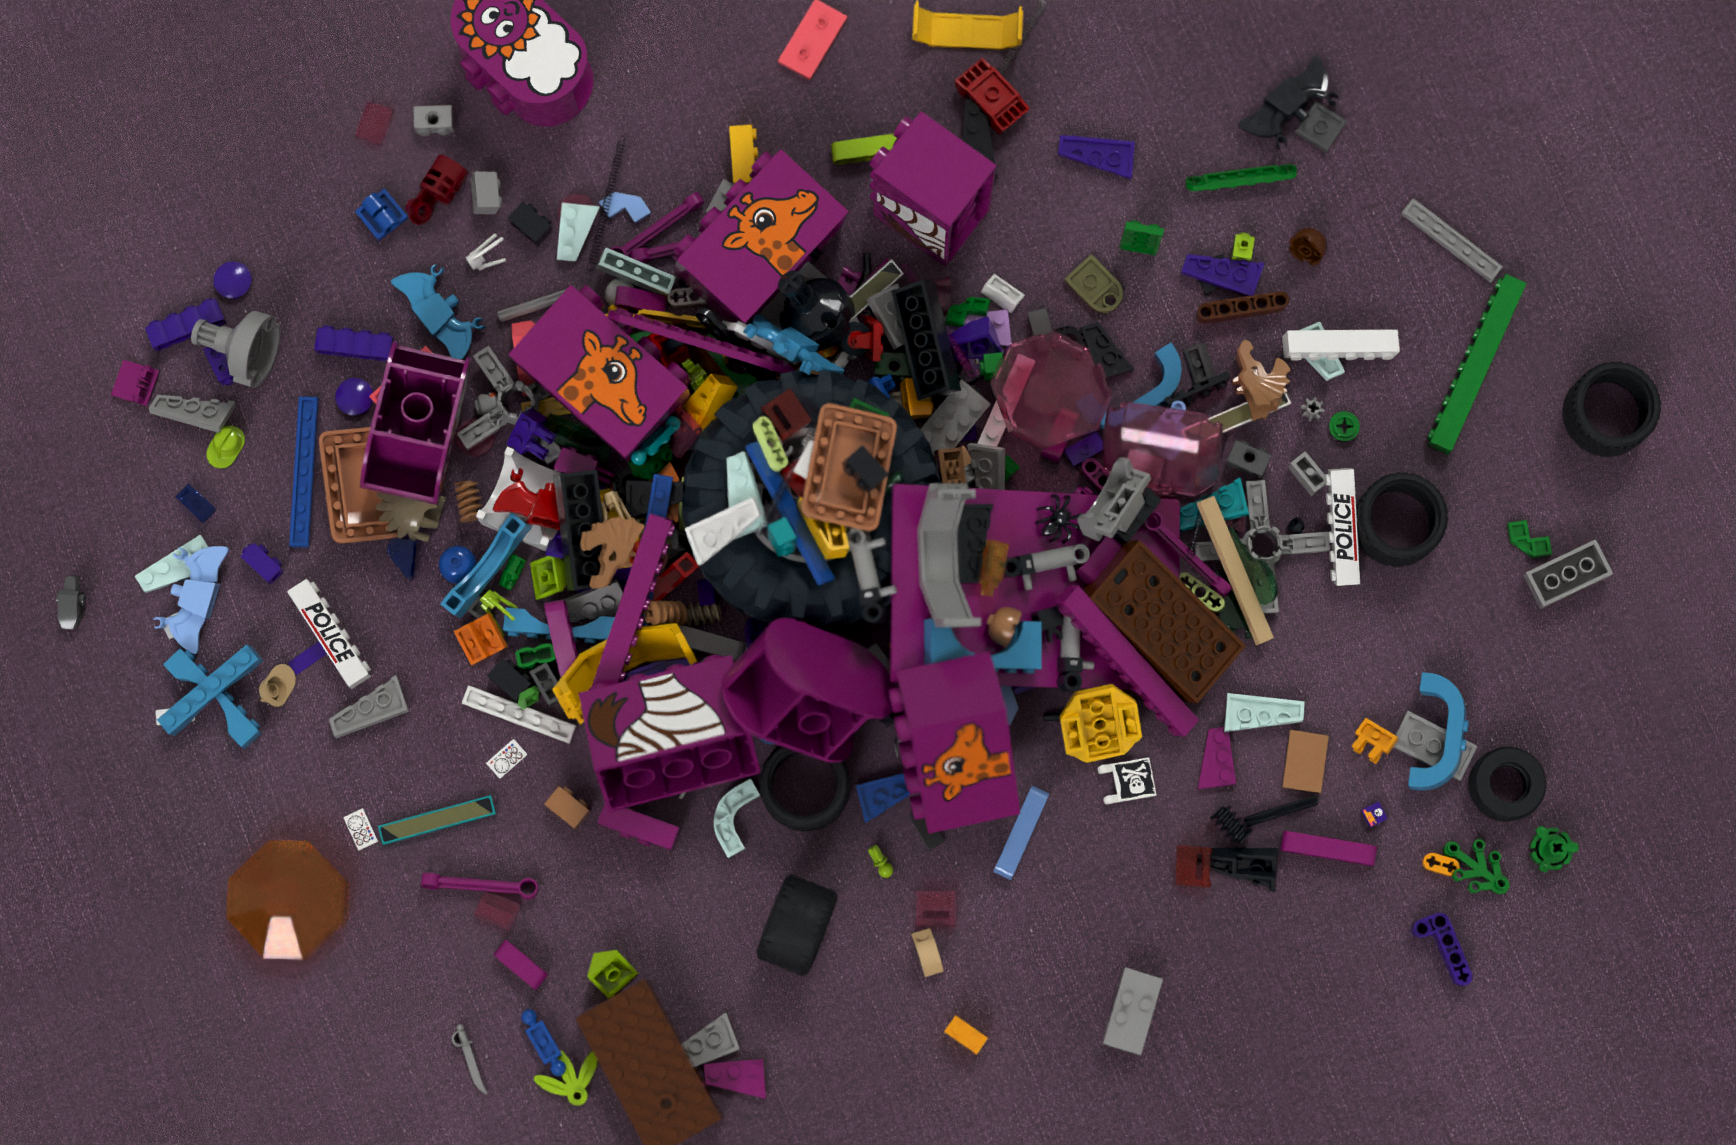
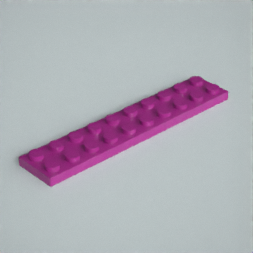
M617 308L616 311L610 309L608 314L609 318L617 322L779 373L797 371L792 368L791 363L784 360L772 358L763 353H756L747 348H740L723 341L722 344L721 341L715 338L705 337L688 330L687 333L686 330L674 325H670L669 328V325L655 319L651 322V319L639 314H635L633 317L632 313Z

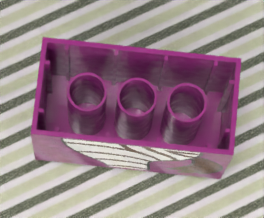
M920 111L914 120L908 116L904 117L893 133L897 139L892 149L889 151L884 146L881 147L871 160L870 166L873 167L870 177L873 181L870 184V188L873 191L870 199L873 200V215L946 267L990 210L997 165Z
M711 655L701 663L689 666L676 664L669 666L664 672L649 676L635 674L625 682L613 685L600 683L593 685L588 691L579 693L594 771L609 812L761 773L752 734L747 732L734 719L722 695L721 684L723 676L734 664L732 655L725 657Z

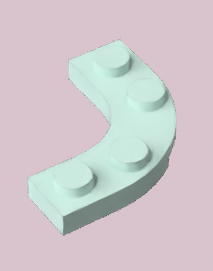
M751 779L727 792L718 803L715 811V834L728 858L745 849L735 831L734 817L743 805L760 797Z

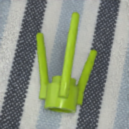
M489 589L480 598L479 601L482 603L480 607L485 610L486 614L491 613L488 607L493 609L496 606L512 621L515 620L499 604V600L511 608L518 607L501 597L496 591L492 592ZM495 620V622H496V624H497V626H498V628H499V630H500L502 636L504 637L505 635H504L503 631L501 630L499 624H498L497 621Z

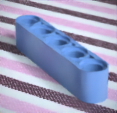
M1031 786L995 866L994 873L1009 880L1012 879L1050 793Z

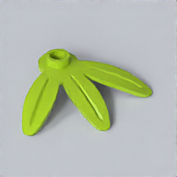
M561 1051L562 1055L557 1059L563 1061L566 1065V1071L562 1075L566 1084L543 1075L534 1076V1081L548 1092L568 1096L571 1104L576 1106L582 1105L587 1100L585 1087L595 1072L598 1060L592 1051L585 1059L577 1079L571 1061ZM575 1092H579L581 1094L580 1099L574 1098Z

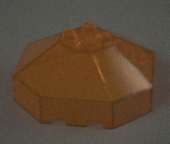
M269 840L228 878L226 918L262 958L307 960L315 950L348 922L349 881L309 841Z

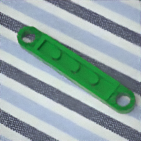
M1289 163V165H1271L1202 174L1199 177H1187L1185 185L1189 191L1217 190L1225 187L1235 188L1240 185L1251 186L1263 182L1273 183L1274 181L1295 178L1297 176V167Z

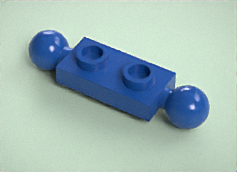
M527 1009L523 1011L521 1015L522 1022L530 1026L525 1032L544 1065L550 1062L552 1074L555 1076L563 1075L566 1071V1065L563 1061L557 1059L562 1053L543 1020L538 1023L536 1022L537 1014L534 1010Z

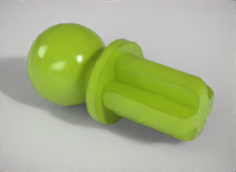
M878 845L871 846L868 849V853L874 861V867H878V873L881 877H890L893 874V866L886 862L887 856L882 854Z

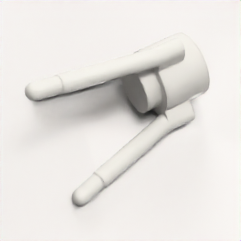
M493 234L476 250L469 253L470 255L466 259L473 270L478 268L481 271L484 268L506 262L504 258L483 264L485 262L483 254L504 240L503 237L487 246L497 237V234Z

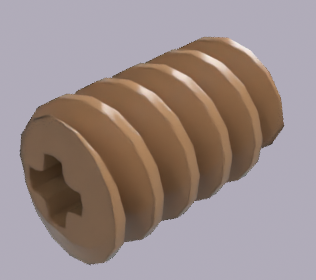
M461 481L454 484L458 486L455 489V492L459 494L456 496V499L461 501L457 504L458 508H461L459 515L463 516L460 518V522L478 520L476 517L477 509L482 507V504H476L477 501L481 500V497L475 496V494L480 492L479 489H474L479 484L478 482Z
M650 601L648 610H644L643 613L645 622H651L652 625L672 623L684 625L687 619V610L681 601Z

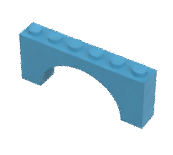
M933 619L924 620V665L975 655V653L968 651L957 641L951 627L936 628ZM1018 622L1008 646L998 653L991 655L996 673H998V669H1004V673H1016V670H1023L1025 674H1032L1034 670L1042 669L1041 622Z

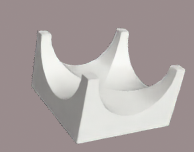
M507 447L497 485L487 504L478 511L477 519L481 525L496 531L499 530L511 513L526 523L527 517L518 513L493 511L494 503L500 493L509 485L515 483L510 479L512 469H514L516 474H518L519 468L523 470L521 481L533 493H537L539 489H544L546 483H554L553 475L563 473H558L520 455L514 449ZM527 523L532 528L523 538L522 542L546 551L559 530Z

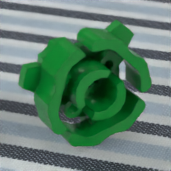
M1538 827L1535 830L1537 835H1534L1529 843V848L1535 849L1536 842L1540 839L1537 850L1542 860L1537 857L1535 851L1530 852V857L1535 864L1539 865V870L1545 873L1548 870L1561 869L1562 864H1569L1573 853L1579 851L1578 843L1572 842L1566 832H1560L1559 835H1548L1549 832L1558 833L1559 829L1556 827ZM1552 845L1557 846L1555 852H1553L1554 847ZM1562 861L1561 864L1555 866L1551 865V863H1558Z

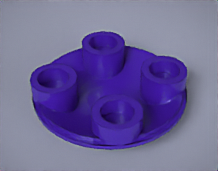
M227 262L216 270L213 282L215 289L223 297L239 299L250 288L252 276L243 264Z
M347 379L337 388L335 394L336 404L341 411L348 415H363L373 402L369 397L373 390L362 379Z

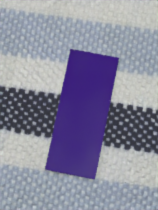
M707 579L697 580L700 606L715 604L713 586Z
M318 641L288 662L294 673L298 675L327 653Z

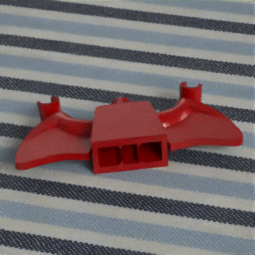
M519 468L518 474H516L514 469H512L510 479L515 483L509 485L500 493L494 503L493 511L518 513L527 517L526 523L560 530L555 484L546 483L544 489H539L537 493H533L521 481L523 470Z

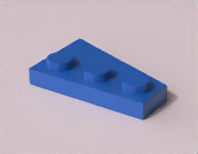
M903 774L856 785L865 823L910 795L909 791L907 792Z

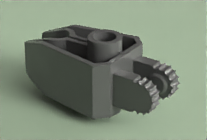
M68 575L64 580V590H59L56 596L58 620L62 629H77L82 620L86 595L84 591H80L79 577Z

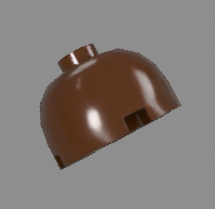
M1306 227L1299 229L1289 240V251L1293 257L1302 263L1304 259L1309 262L1308 265H1317L1325 256L1327 241L1323 234L1314 228Z

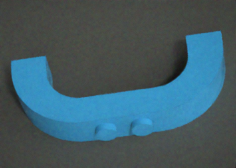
M1172 343L1156 351L1153 356L1163 373L1160 385L1120 410L1105 409L1098 403L1094 395L1090 393L1075 403L1074 407L1081 417L1097 428L1116 430L1127 427L1135 421L1140 423L1146 418V414L1151 411L1153 413L1157 412L1164 398L1173 395L1181 377L1180 357Z
M1422 672L1420 693L1425 696H1435L1443 699L1449 708L1442 759L1430 768L1410 767L1409 788L1411 790L1425 791L1444 785L1457 772L1461 763L1462 752L1466 751L1467 740L1464 739V734L1468 732L1469 721L1466 720L1467 712L1464 699L1457 687L1445 677Z

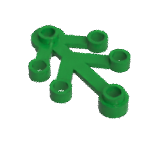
M1477 839L1472 843V849L1475 851L1477 862L1462 852L1459 845L1454 841H1450L1443 846V854L1446 857H1456L1472 869L1467 871L1456 869L1452 873L1454 881L1460 882L1463 879L1483 877L1489 881L1484 883L1472 881L1468 884V891L1475 894L1478 891L1492 890L1496 894H1504L1508 891L1510 884L1508 879L1502 875L1499 864L1501 854L1498 851H1492L1488 855V861L1492 864V874L1487 870L1483 852L1485 842L1483 840ZM1476 843L1481 845V849L1477 848ZM1450 846L1455 848V852L1451 851ZM1492 854L1496 855L1497 860L1492 858ZM1456 872L1461 874V878L1456 876ZM1498 881L1502 882L1503 887L1498 885ZM1472 884L1477 886V890L1472 888Z

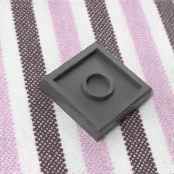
M1315 101L1308 112L1309 117L1300 123L1295 133L1326 153L1347 121Z

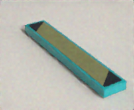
M490 795L379 825L378 829L382 845L496 815L492 796Z

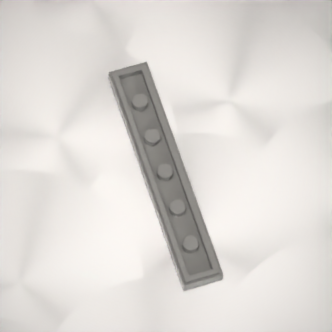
M1414 198L1402 211V216L1490 283L1503 268L1502 265Z

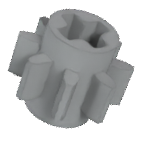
M1316 397L1311 401L1306 398V405H1301L1300 409L1304 410L1302 417L1307 416L1309 421L1314 417L1319 420L1320 415L1318 413L1322 414L1325 411L1321 409L1323 402L1316 401ZM1310 406H1314V413L1311 412Z

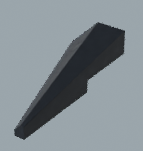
M1179 848V859L1184 857L1193 860L1196 865H1207L1211 867V870L1238 880L1240 878L1252 882V885L1258 886L1260 884L1266 886L1272 892L1276 890L1278 848Z

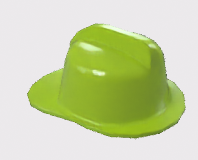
M225 426L220 433L217 432L207 449V459L213 467L219 469L226 468L235 461L245 443L243 432L238 427Z

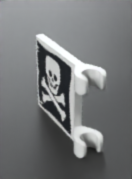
M1149 758L1106 764L1098 767L1099 774L1113 772L1117 794L1104 797L1106 805L1156 796Z

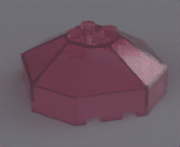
M1056 331L1045 335L1039 334L1007 346L990 381L1008 433L1041 450L1098 430L1113 397L1111 388H1108L1105 380L1106 375L1103 366L1099 363L1094 364L1089 348Z

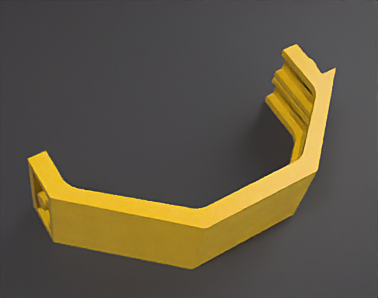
M677 623L642 626L641 629H637L636 635L638 640L636 646L631 647L630 654H632L629 665H625L623 672L641 663L686 658L689 664L692 665L697 660ZM607 639L580 653L552 689L568 719L576 718L579 724L584 722L579 693L588 691L592 687Z

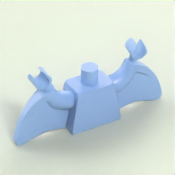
M178 547L182 552L180 556L173 553L176 559L185 561L184 564L190 569V580L185 579L183 586L173 584L171 595L180 597L178 606L181 609L177 615L170 616L168 619L165 617H155L153 620H160V625L154 628H165L169 625L175 640L193 654H197L199 651L201 628L206 619L211 618L220 588L219 583L213 582H218V571L229 552L228 547H207L193 553L190 557H188V552Z

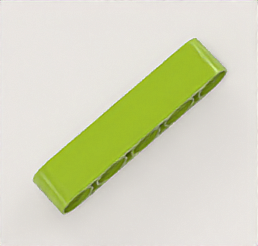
M893 134L834 142L831 144L833 163L847 164L872 160L881 147L884 146L890 151L897 138Z

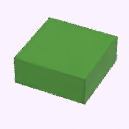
M534 685L520 693L518 706L523 710L538 702L540 690Z

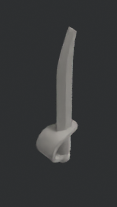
M459 1024L456 1026L457 1031L451 1037V1042L456 1047L462 1046L471 1077L477 1088L486 1095L487 1091L481 1081L470 1047V1043H473V1041H468L466 1032L463 1031L464 1026ZM457 1033L461 1044H457L454 1041V1036Z

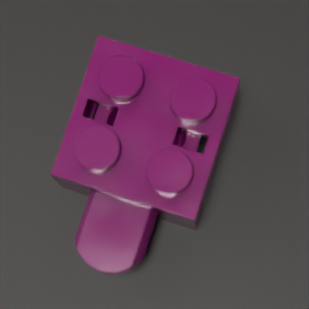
M562 447L554 466L556 472L563 474L597 470L598 481L608 486H612L613 482L599 476V474L611 479H615L616 476L614 473L602 469L596 457L590 454L583 456L579 453V450L568 447V449Z

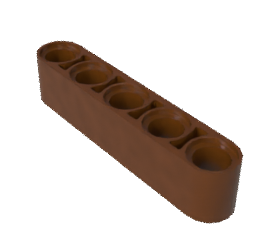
M1283 291L1207 302L1199 306L1196 312V319L1202 324L1279 313L1286 309L1289 303V296ZM1275 299H1282L1284 305L1276 304ZM1262 301L1266 307L1259 308L1256 302ZM1244 304L1247 307V310H1239L1238 305ZM1220 307H1225V308H1227V309H1228V313H1227V314H1222V313L1219 311V308H1220ZM1207 310L1210 316L1204 317L1200 311Z

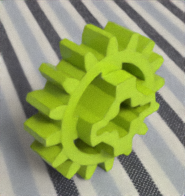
M686 359L681 363V366L690 376L691 382L689 386L696 391L708 376L698 363L694 365L690 359Z

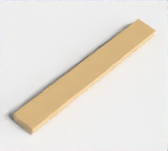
M1212 496L1197 502L1196 504L1255 644L1259 645L1274 638L1215 497Z

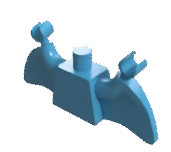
M437 264L431 267V276L424 273H407L391 280L392 285L408 297L412 310L432 336L445 344L452 358L463 360L471 346L472 328L484 330L486 326H478L480 321H484V319L479 317L475 318L473 323H470V321H458L456 315L451 310L460 303L455 295L452 294L444 300L439 293L435 292L436 277L444 273V268L442 267L439 273H436L435 268Z
M757 314L753 318L752 323L748 324L743 331L751 339L756 335L773 342L772 348L778 354H781L791 362H802L799 371L805 372L807 375H810L812 370L818 372L819 370L831 371L843 374L845 371L843 368L816 352L819 344L791 326L781 330L762 315Z

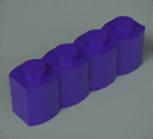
M212 298L205 299L197 307L188 306L180 314L171 313L163 321L155 320L150 322L149 326L145 327L153 349L160 351L191 338L193 327L199 319L206 320L209 324L216 326L227 323L216 299L212 300Z
M323 325V328H317L314 350L319 354L387 362L394 338L386 332H379L378 335L372 334L368 330L353 332V329L345 327L341 330H334L333 326Z

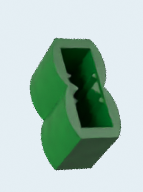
M541 644L535 648L527 647L515 652L517 665L523 670L534 669L544 663L553 665L557 662L553 644Z

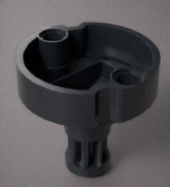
M789 271L780 278L778 288L784 296H787L784 301V310L780 313L779 318L782 330L790 326L819 344L816 352L826 350L843 339L851 328L849 321L855 316V306L850 295L837 281L829 278H816L805 282L804 277L798 271Z

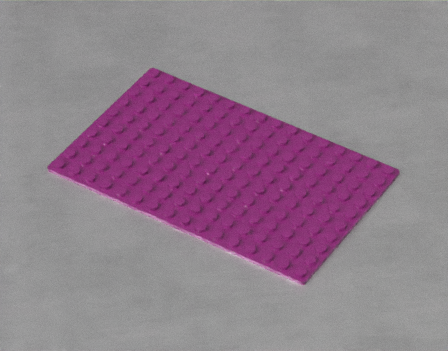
M895 484L892 487L891 586H895L897 589L895 594H891L890 680L893 683H898L896 671L924 665V620L933 619L919 585L917 528L929 486ZM968 488L975 489V498L967 499L964 504L994 505L989 519L991 521L986 535L987 543L983 551L982 557L984 559L979 583L960 584L973 618H981V626L951 627L955 638L965 649L975 654L990 651V654L993 655L1005 648L990 638L988 633L989 625L986 624L990 614H995L998 609L1002 607L1014 608L1022 612L1019 622L1032 621V612L1058 606L1055 600L1069 585L1079 586L1082 590L1086 587V584L1077 575V580L1070 582L1067 568L1062 567L1031 573L1033 589L1026 591L1022 575L1001 578L996 573V564L1006 558L1077 544H1083L1090 549L1097 540L1083 536L1081 530L1077 531L1076 528L1066 525L1072 533L1069 541L1064 544L1061 543L1068 536L1067 531L1062 527L1061 536L1057 540L1049 542L1051 538L1058 534V529L1051 536H1042L1041 529L1050 523L1051 520L1037 525L1035 521L1051 516L1052 512L1051 510L1037 511L1036 508L1051 506L1056 511V499L1051 497V495L1059 496V509L1067 500L1064 499V496L1070 495V502L1064 510L1069 508L1068 512H1072L1070 516L1078 515V513L1086 514L1099 495ZM1161 499L1162 501L1154 511L1161 514L1163 524L1180 539V502L1177 499ZM1150 514L1146 519L1147 525L1155 528L1158 524V518L1154 514ZM1077 519L1069 520V522L1078 525ZM1141 525L1130 540H1140L1180 579V555L1155 531H1148ZM1076 550L1075 557L1078 559L1079 553ZM1009 564L1006 565V569L1008 572H1010L1011 570ZM1061 625L1055 627L1056 629L1061 631ZM1045 630L1041 631L1042 669L1034 670L1032 674H1025L1023 670H1016V673H1004V669H998L996 675L999 685L1058 688L1057 677L1064 673L1057 672V658H1060L1061 639L1057 640L1056 635L1053 634V642L1048 643ZM1081 631L1080 658H1083V661L1094 662V668L1083 669V672H1078L1082 677L1080 688L1090 689L1113 684L1120 690H1131L1130 684L1121 680L1119 677L1120 673L1107 664L1108 660L1095 651L1096 647L1084 639ZM1068 677L1067 683L1070 686L1072 682L1071 679Z

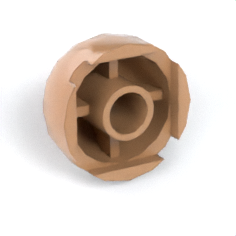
M1002 607L995 614H990L986 623L989 625L988 633L990 638L997 644L1007 647L1022 612L1014 608Z

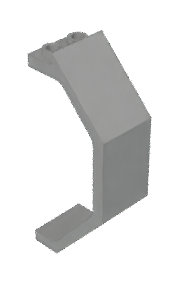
M930 484L917 528L919 585L936 628L981 626V618H973L959 582L957 528L965 501L975 498V489H968L967 484Z

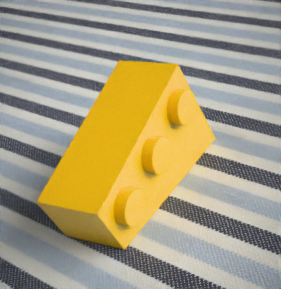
M753 124L729 126L733 183H736L739 179H742L745 183L750 182L752 178L749 175L753 171L751 167L755 163V159H758V147H754V140H757L756 128H753Z
M710 374L679 409L678 413L697 433H701L712 420L717 418L715 416L717 410L724 403L732 400L738 386L728 376Z
M799 498L796 505L825 559L845 557L849 550L845 526L806 517L801 511L802 498Z

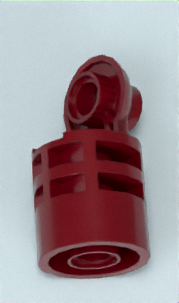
M439 154L419 185L420 192L406 204V212L411 222L416 225L426 223L431 218L433 206L437 201L449 206L468 177L469 172L456 161Z

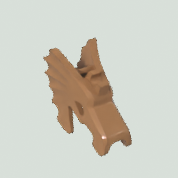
M1244 340L1236 354L1240 373L1239 376L1232 380V385H1239L1240 388H1236V393L1244 395L1249 405L1252 420L1266 419L1271 411H1277L1282 402V395L1287 393L1285 386L1290 383V380L1287 379L1286 375L1290 372V368L1284 360L1276 358L1272 372L1267 374L1259 361H1255L1250 355V352L1253 350L1252 344L1248 340Z
M620 516L617 518L613 517L604 520L602 523L592 524L591 531L582 532L580 541L582 551L590 550L600 544L602 545L598 558L601 565L599 574L591 576L589 583L592 589L607 587L618 567H632L633 564L629 562V558L631 556L635 558L636 553L632 549L636 539L644 529V525L637 523L635 518L624 520Z

